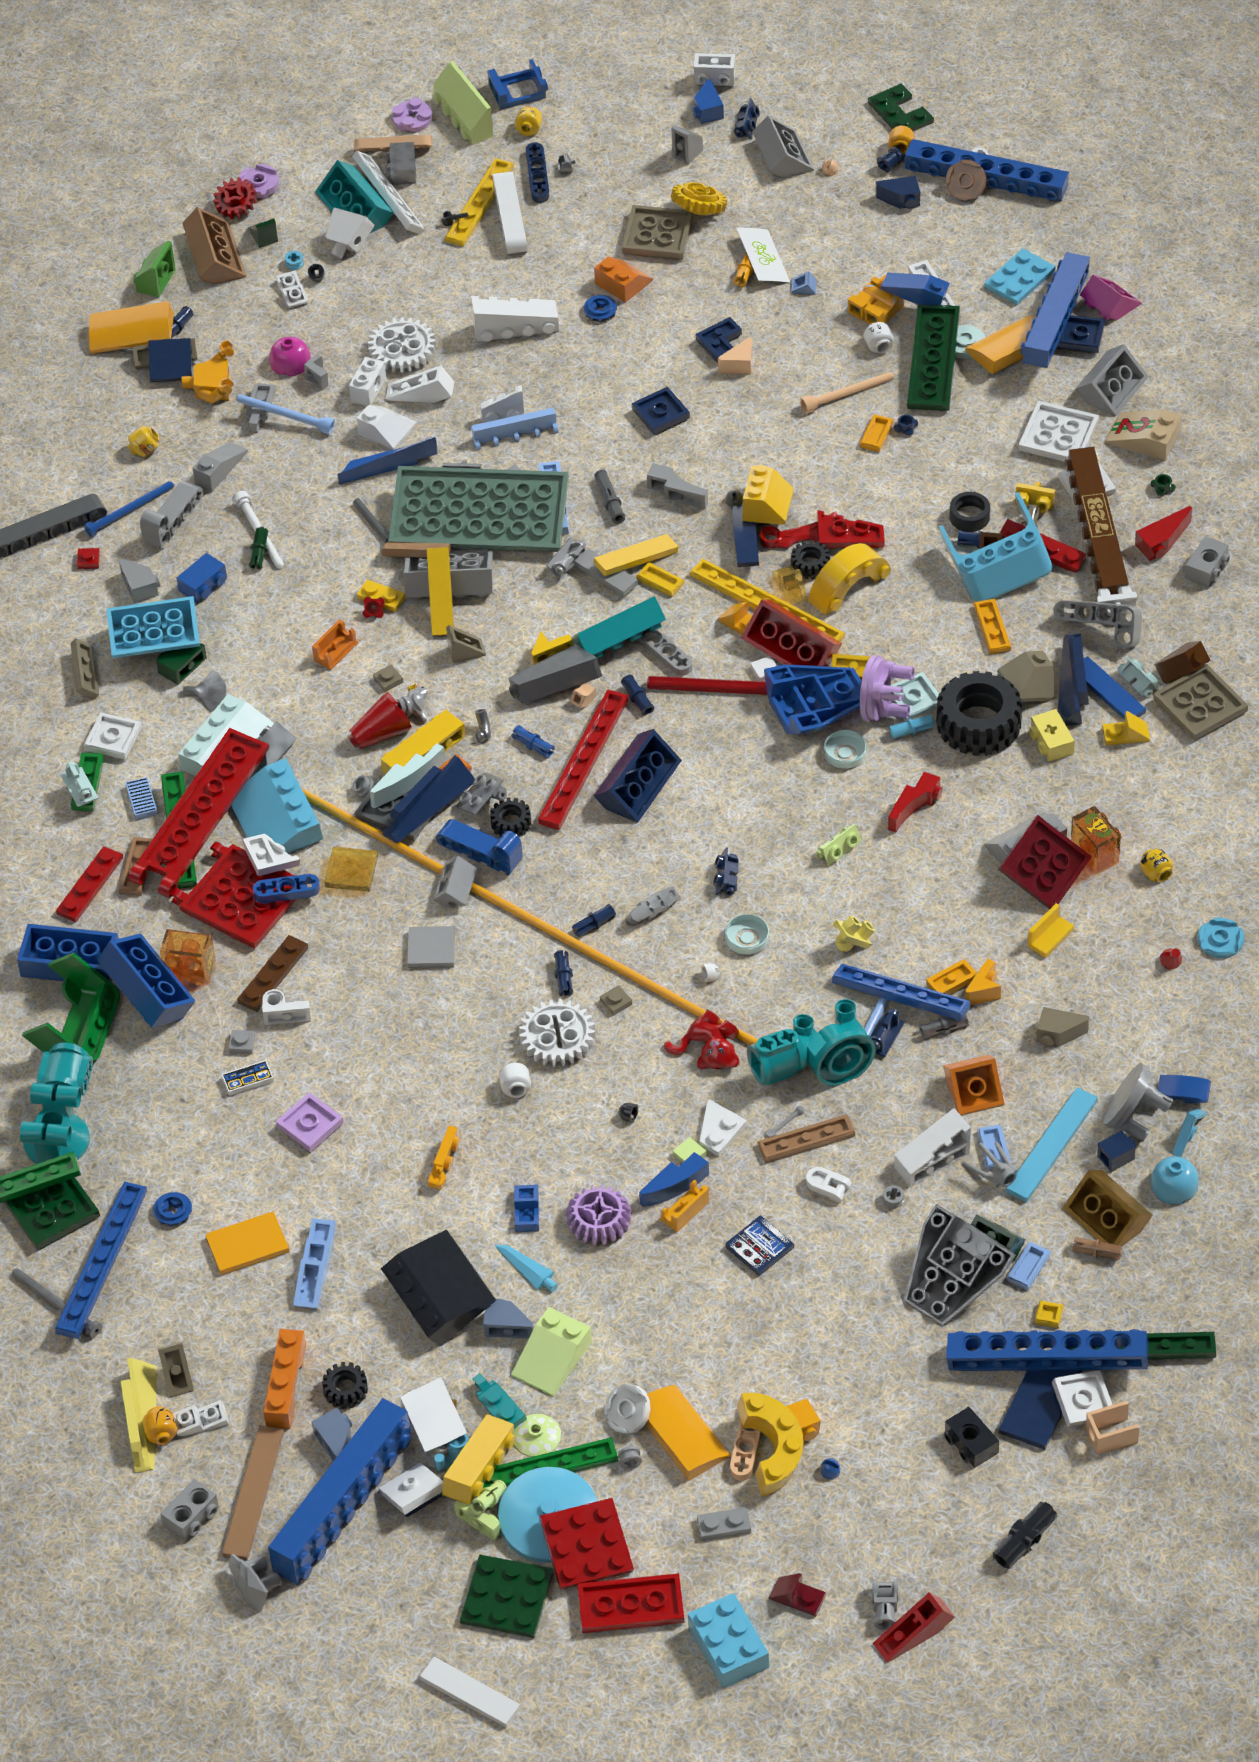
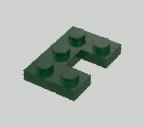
M902 83L868 97V104L891 129L897 126H906L914 132L934 123V117L923 106L907 114L898 106L912 100V94Z

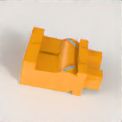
M886 274L880 279L874 276L856 296L852 295L847 299L848 313L861 320L865 319V322L868 324L876 323L872 320L873 317L877 319V322L886 324L904 307L905 299L880 289Z

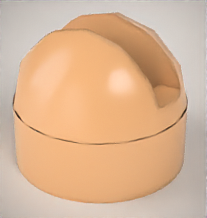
M832 159L825 160L822 164V172L828 176L835 175L838 172L837 162Z

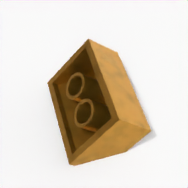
M1088 1170L1063 1206V1209L1096 1239H1100L1104 1243L1124 1246L1141 1233L1153 1216L1103 1170Z

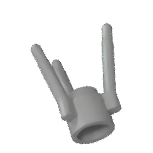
M998 1142L994 1143L1004 1163L999 1162L983 1143H979L978 1146L994 1164L992 1168L993 1177L965 1161L962 1162V1165L989 1180L996 1187L1011 1185L1017 1177V1170L1011 1165Z

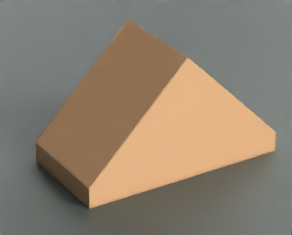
M750 337L718 357V371L725 374H751L752 339Z

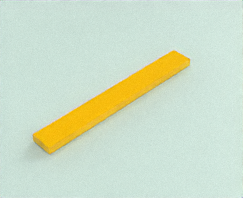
M703 558L690 571V576L741 603L748 602V606L755 610L761 600L770 599L839 642L845 638V633Z

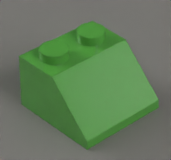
M166 241L153 249L148 257L143 260L142 267L139 272L135 273L133 280L137 292L160 297L176 270L171 241Z

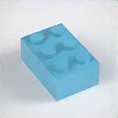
M734 1593L688 1613V1627L722 1688L769 1668V1653Z

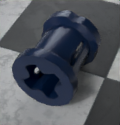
M892 147L888 150L887 154L877 158V165L888 173L894 165L900 164L903 161V154L898 148Z

